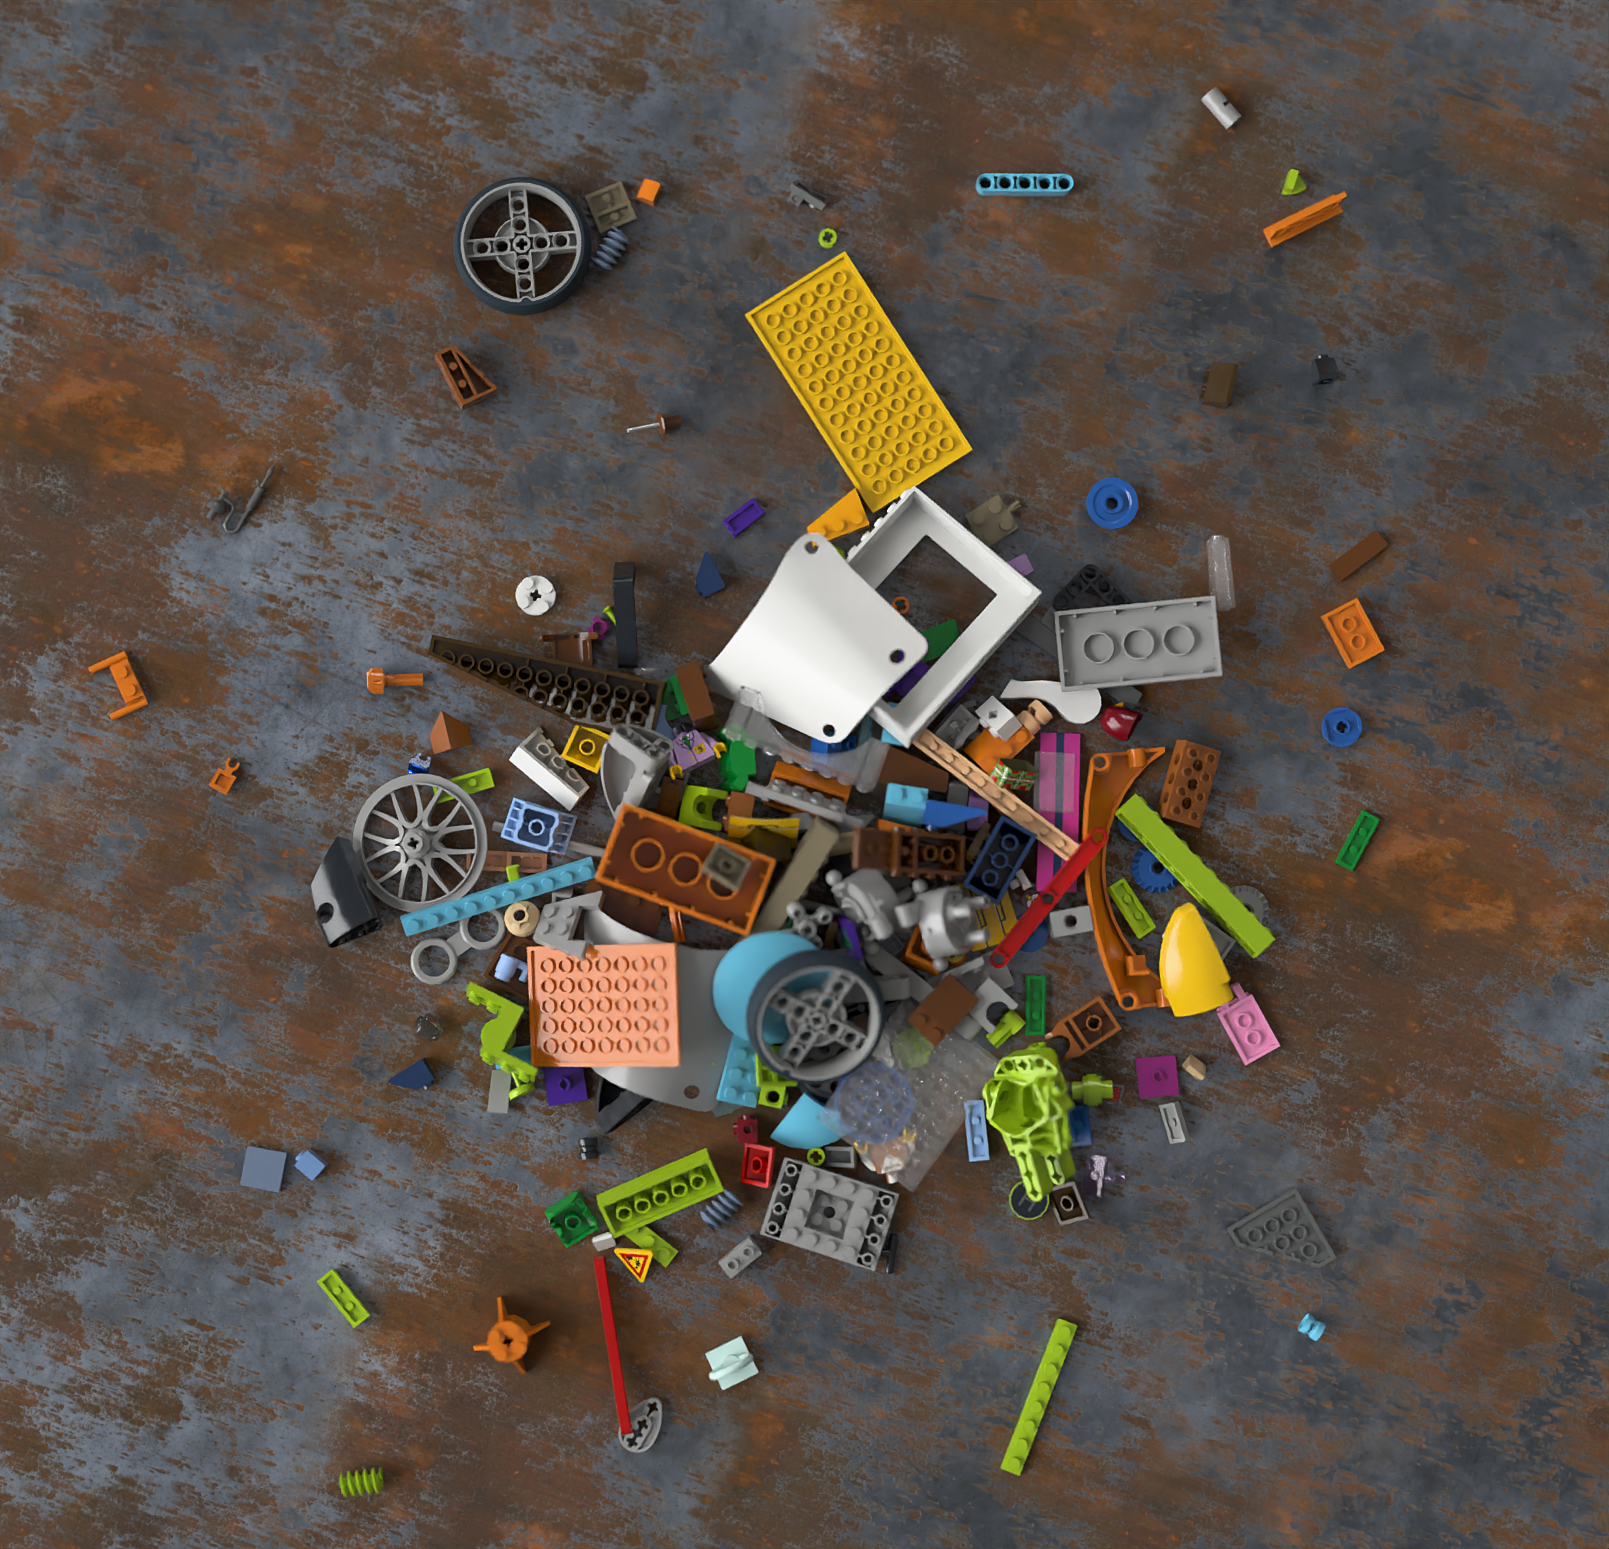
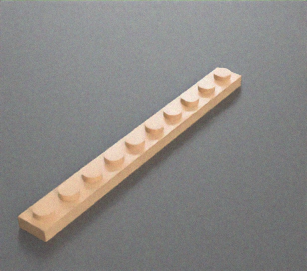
M927 728L912 743L1015 823L1037 834L1036 839L1063 860L1067 861L1079 846L1008 790L1000 788L987 774Z

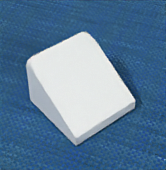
M611 1232L594 1236L592 1239L598 1251L616 1246L615 1238H613Z

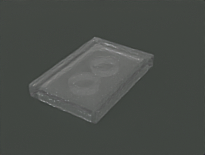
M1035 752L1034 768L1040 774L1034 781L1033 810L1037 812L1073 813L1075 753Z

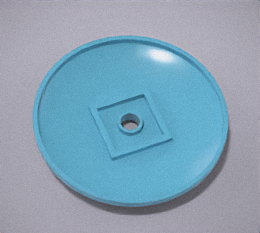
M780 931L756 934L739 942L722 959L713 981V1000L717 1013L723 1023L733 1033L749 1041L746 1030V1009L751 992L758 980L772 965L781 959L797 952L818 948L799 935ZM816 970L806 972L791 978L782 986L797 994L808 988H821L831 971ZM781 997L778 1001H783L786 997ZM827 998L823 1002H829L831 999ZM766 1004L762 1015V1032L768 1044L785 1042L790 1035V1031L786 1023V1014ZM798 1006L795 1010H800L803 1006Z

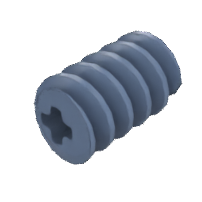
M612 226L614 232L608 231L607 233L609 238H603L605 245L599 244L598 248L600 251H594L596 258L591 257L590 259L603 270H613L610 263H618L614 257H622L619 250H627L623 245L624 243L631 244L628 237L614 226Z
M724 1189L725 1197L718 1194L719 1202L712 1200L713 1208L707 1205L705 1206L707 1213L700 1211L703 1221L714 1232V1226L721 1227L719 1220L727 1222L725 1215L733 1216L731 1209L738 1211L737 1204L744 1206L743 1202L733 1191Z

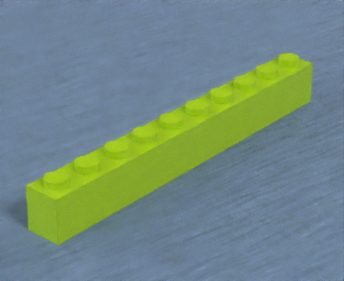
M1136 794L1133 795L1115 813L1126 827L1253 959L1260 955L1275 940L1271 930L1265 926L1263 927L1258 917L1244 907L1243 901L1235 897L1231 893L1230 888L1216 878V873L1212 869L1207 868L1203 864L1202 859L1188 849V844L1175 835L1172 827L1165 825L1161 821L1160 815L1147 806L1144 798Z

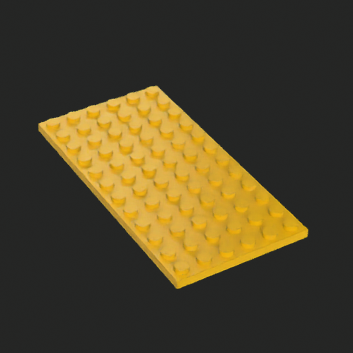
M845 251L745 314L872 514L899 498L907 488L910 490L913 486H918L973 450Z

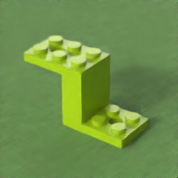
M470 982L467 987L468 1000L476 1005L481 1003L487 1006L486 1009L494 1014L499 1012L480 1049V1056L483 1057L482 1061L490 1065L495 1063L501 1066L500 1070L505 1073L511 1074L513 1072L519 1075L518 1079L523 1082L529 1083L531 1081L534 1083L538 1069L505 1053L523 1018L524 1008Z

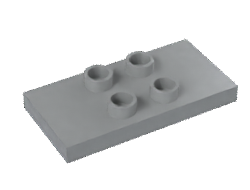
M1215 596L1054 612L1062 692L1222 677Z

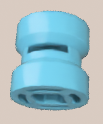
M1308 1313L1300 1322L1298 1330L1303 1334H1309L1311 1339L1317 1341L1325 1330L1326 1324L1316 1321Z

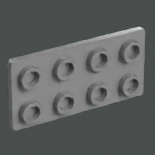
M992 951L927 979V982L935 988L951 973L971 992L987 976L1002 989L1015 984L1007 965L999 969L990 964ZM995 954L993 956L995 963L1001 964L1004 962L1002 954Z

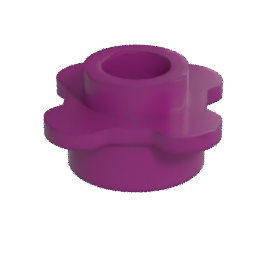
M594 617L588 632H598L599 639L603 640L606 638V632L611 628V624L608 621L604 622L600 617Z

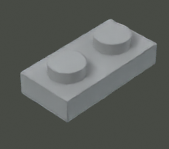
M1179 1101L1159 1105L1170 1144L1189 1140L1190 1137Z

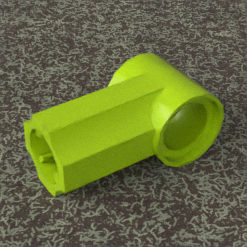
M1012 1009L1001 1017L1000 1022L995 1026V1030L991 1034L985 1035L996 1048L1000 1047L1026 1023Z

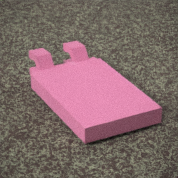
M1235 982L1230 987L1237 998L1219 1006L1216 1009V1014L1244 1065H1247L1278 1048L1280 1044L1253 995L1248 992L1245 993L1241 985Z

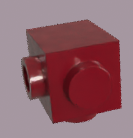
M743 1114L742 1118H738L737 1123H734L733 1132L734 1135H737V1144L758 1143V1118H754L753 1114Z

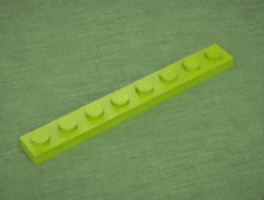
M1061 1318L1057 1319L1001 1464V1469L1020 1476L1075 1334L1076 1324Z

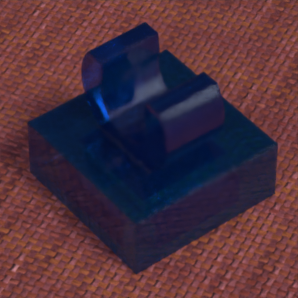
M417 753L416 757L412 756L409 761L408 773L429 774L431 758L428 756L426 761L421 760V753Z

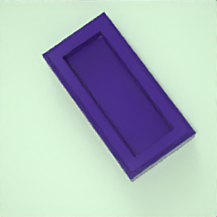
M752 498L722 521V523L735 538L766 513L757 501Z

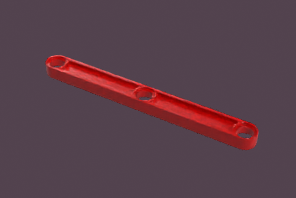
M1095 827L1090 831L992 951L990 964L993 967L1003 968L1104 846L1108 837L1107 831L1104 828ZM1097 831L1102 832L1105 836L1101 842H1096L1093 839V834ZM1051 893L1054 896L1053 902H1044L1043 895ZM995 954H1002L1004 962L1001 964L995 963L993 956Z
M604 1256L594 1257V1266L621 1435L632 1434V1426Z

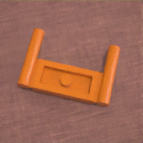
M125 651L88 667L91 674L109 667L127 704L126 707L109 714L112 721L149 705Z

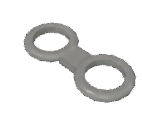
M498 908L488 911L499 922L497 935L490 941L479 942L470 936L468 922L471 917L461 919L460 931L447 940L427 938L421 941L414 948L411 955V968L414 975L420 981L430 985L448 981L455 974L458 966V957L471 947L478 950H489L496 947L504 939L507 927L503 912ZM437 945L447 951L450 957V964L444 974L431 977L421 970L419 957L425 948Z

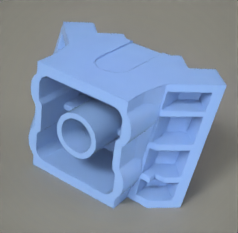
M513 798L501 837L543 851L565 855L577 816L523 799Z

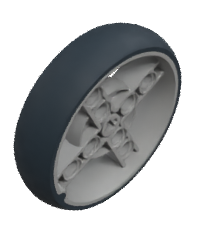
M514 177L487 186L477 193L466 205L456 225L453 243L454 258L457 270L464 284L481 302L504 313L532 315L555 308L576 291L589 267L592 240L588 222L582 210L566 192L544 180L530 177ZM528 194L541 196L558 205L570 219L574 231L549 233L539 221L530 218ZM509 196L510 220L506 221L498 229L495 237L469 240L472 228L481 213L492 203ZM522 203L524 208L521 211L514 210L516 204ZM525 223L526 227L524 230L518 231L516 230L517 224ZM559 239L567 240V244L565 246H557V242ZM542 240L547 241L545 248L537 247L538 242ZM521 242H524L525 245H527L524 246V250H521L520 247H518L521 246ZM501 244L508 245L505 252L498 251V247ZM481 246L488 247V251L486 253H478V249ZM576 253L572 268L565 279L553 290L537 297L535 273L546 265L550 255ZM497 260L503 269L515 274L517 299L505 297L490 290L478 278L471 262ZM522 262L529 263V267L526 270L519 268ZM529 281L531 282L530 288L522 289L521 284Z
M824 949L797 952L772 965L756 983L749 997L746 1009L747 1035L759 1059L776 1074L786 1079L806 1084L831 1082L857 1070L870 1058L878 1046L886 1020L884 996L877 980L870 971L859 961L848 955ZM816 970L831 971L821 988H808L797 994L782 986L791 978L806 972ZM855 980L865 990L870 1004L869 1018L865 1029L846 1020L845 1007L841 1001ZM842 982L839 986H834L835 983ZM781 997H786L785 1000L778 1001ZM827 998L831 999L829 1002H823ZM766 1004L786 1014V1023L790 1035L778 1053L768 1045L762 1032V1015ZM803 1006L802 1009L795 1010L796 1007ZM831 1024H836L835 1027H829ZM804 1031H809L808 1034L801 1035ZM853 1032L851 1036H846L847 1033ZM836 1040L849 1047L841 1054L827 1060L801 1062L811 1046H821ZM798 1047L797 1050L790 1051L792 1048Z

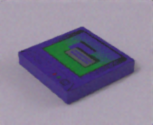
M844 915L837 916L846 954L859 962L863 961L864 957L854 923Z

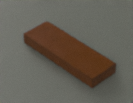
M1375 530L1328 567L1337 579L1342 581L1387 547L1388 544L1378 531Z

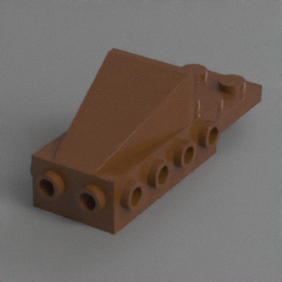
M855 827L853 868L887 871V873H891V876H903V873H908V877H920V874H925V878L937 879V875L942 876V880H954V876H964L966 836L956 835V832L944 831V834H939V830H927V833L919 828H910V831H905V827H893V830Z

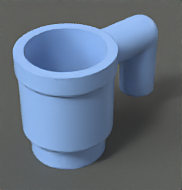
M502 953L494 976L509 982L518 968L522 970L519 980L526 983L528 979V964Z

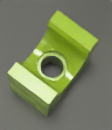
M685 785L678 822L688 826L721 831L722 824L715 822L712 818V808L718 799L725 800L728 792Z

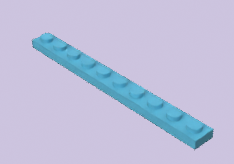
M590 856L475 892L460 899L400 916L407 937L595 878L596 870Z

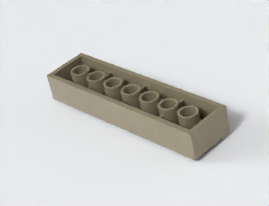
M816 816L793 852L790 864L786 863L758 907L748 936L741 934L735 946L753 935L779 931L785 928L788 922L786 919L789 915L787 906L793 901H798L799 898H804L809 889L807 888L809 882L815 881L819 874L818 868L821 864L824 866L830 855L828 853L830 849H835L840 841L838 825L824 816Z

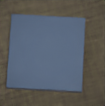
M248 1145L240 1185L280 1192L288 1153Z

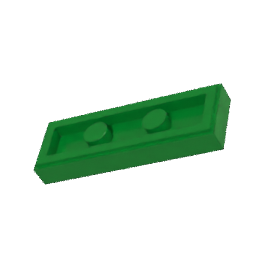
M1362 810L1334 863L1353 872L1380 819Z
M1026 975L1025 1035L1045 1036L1046 976Z

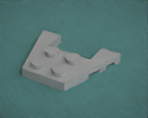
M597 891L544 905L533 937L534 941L584 961L589 944L587 941H572L581 911L601 910L606 896L605 893Z

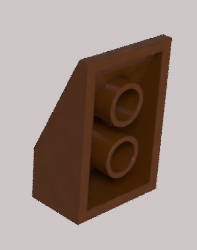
M949 973L909 1014L906 1020L937 1047L979 999L956 977Z

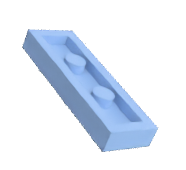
M983 1099L963 1101L969 1162L989 1160Z

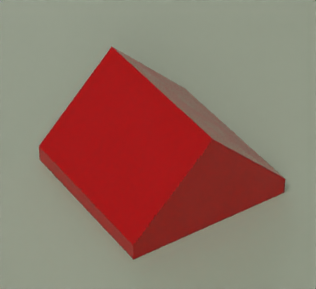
M745 1144L740 1182L771 1188L776 1146Z

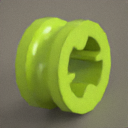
M829 228L822 230L819 235V243L824 248L833 247L837 241L835 231ZM825 234L833 236L830 243H827V240L823 241Z
M812 1148L808 1151L807 1160L810 1164L818 1166L824 1162L825 1153L821 1148ZM813 1151H818V1154L822 1155L821 1160L818 1159V1162H814V1159L810 1158L811 1153L814 1154Z

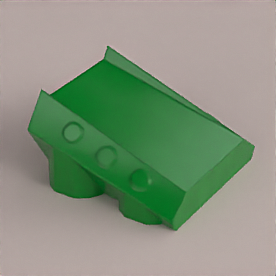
M572 1191L568 1196L548 1206L544 1212L549 1220V1224L555 1229L566 1248L600 1228L578 1191Z

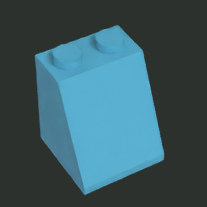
M888 783L882 819L921 829L928 789Z

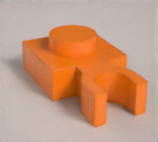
M231 758L227 759L225 770L218 768L209 784L211 788L225 795H228L237 779L232 774L240 767V763H237L234 768H231L229 766Z

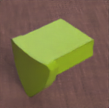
M1291 169L1288 172L1282 191L1283 195L1298 194L1307 188L1304 181L1298 176L1299 171Z

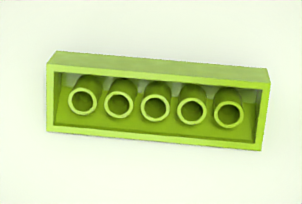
M705 1148L600 1193L596 1197L599 1209L613 1238H616L723 1192L724 1189L708 1150Z

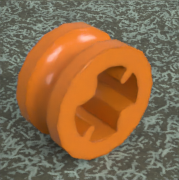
M901 596L893 600L892 608L899 614H904L909 610L910 604L905 597ZM904 600V605L907 607L905 610L901 609V611H898L895 603Z

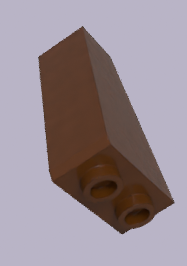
M881 743L880 747H876L875 759H878L877 767L873 766L872 778H875V783L885 785L890 783L946 793L948 772L885 743Z

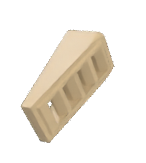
M1189 1055L1181 1065L1182 1068L1196 1079L1203 1080L1206 1072L1205 1064L1195 1056Z

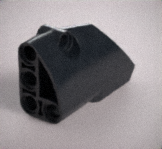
M337 836L311 884L317 921L329 948L340 946L375 932L383 926L350 839ZM324 915L331 916L328 920L321 919Z

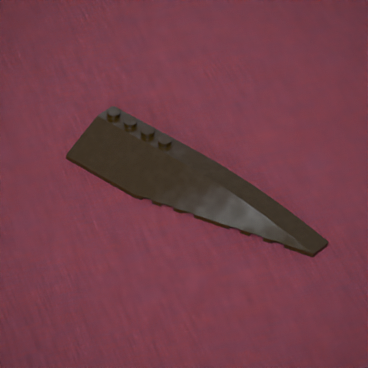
M436 635L431 637L428 652L429 655L574 725L611 733L617 724L636 725L656 731L667 687V682Z

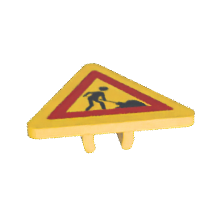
M616 1248L614 1250L616 1255L638 1281L643 1283L654 1252L643 1249Z

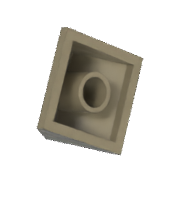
M716 842L700 869L737 892L751 862Z

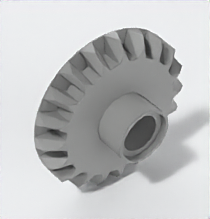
M1241 885L1231 888V893L1243 901L1249 912H1253L1264 927L1269 918L1270 910L1264 895L1258 889L1251 886Z

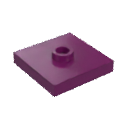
M1175 1055L1135 1058L1139 1098L1179 1095Z

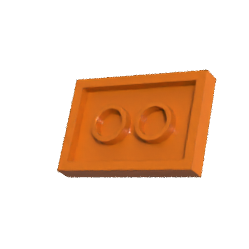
M1358 598L1321 616L1348 669L1385 650Z

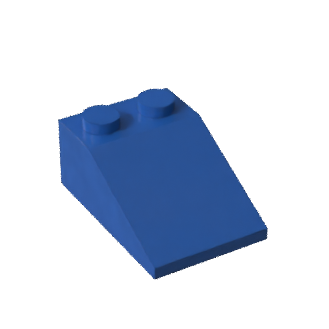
M926 800L922 824L926 825V829L938 830L939 827L942 828L985 815L987 810Z

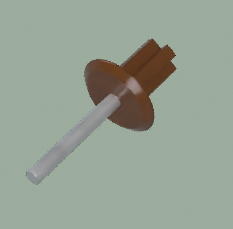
M658 412L656 423L627 428V433L657 427L659 433L665 436V429L680 427L682 421L679 415L663 418L662 414Z

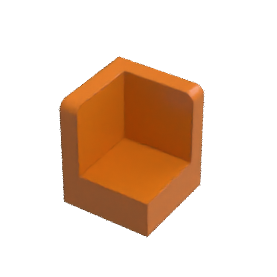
M1145 955L1124 956L1126 976L1150 974V971L1146 970Z

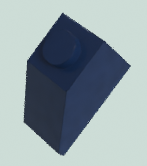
M708 552L704 553L696 577L697 585L694 586L699 596L703 595L705 599L726 589Z
M425 1058L388 1081L393 1085L416 1090L423 1088L426 1090L434 1085L433 1080L437 1077Z

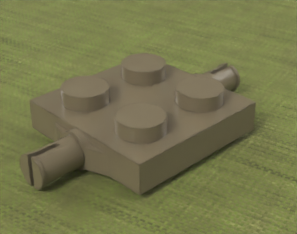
M997 494L964 515L969 523V532L984 545L990 547L1019 528L1013 519L1012 513L1022 506L1018 500L1007 506Z

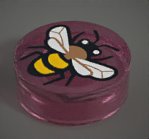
M1035 890L1024 892L1021 898L1023 906L1028 909L1039 895V892Z

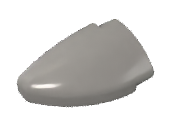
M615 725L609 740L604 744L602 750L600 772L604 794L615 820L623 801L645 809L671 762L669 757L674 748L673 742L665 736L636 725Z

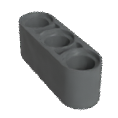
M949 779L946 803L967 806L968 786L961 780ZM965 821L944 827V831L956 832V835L964 836Z

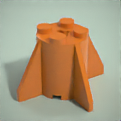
M500 1296L497 1298L499 1321L490 1331L488 1340L474 1345L473 1348L474 1350H490L491 1354L498 1361H512L521 1374H525L527 1371L522 1355L530 1345L532 1334L549 1326L551 1323L548 1320L530 1326L525 1319L517 1315H508L503 1298Z

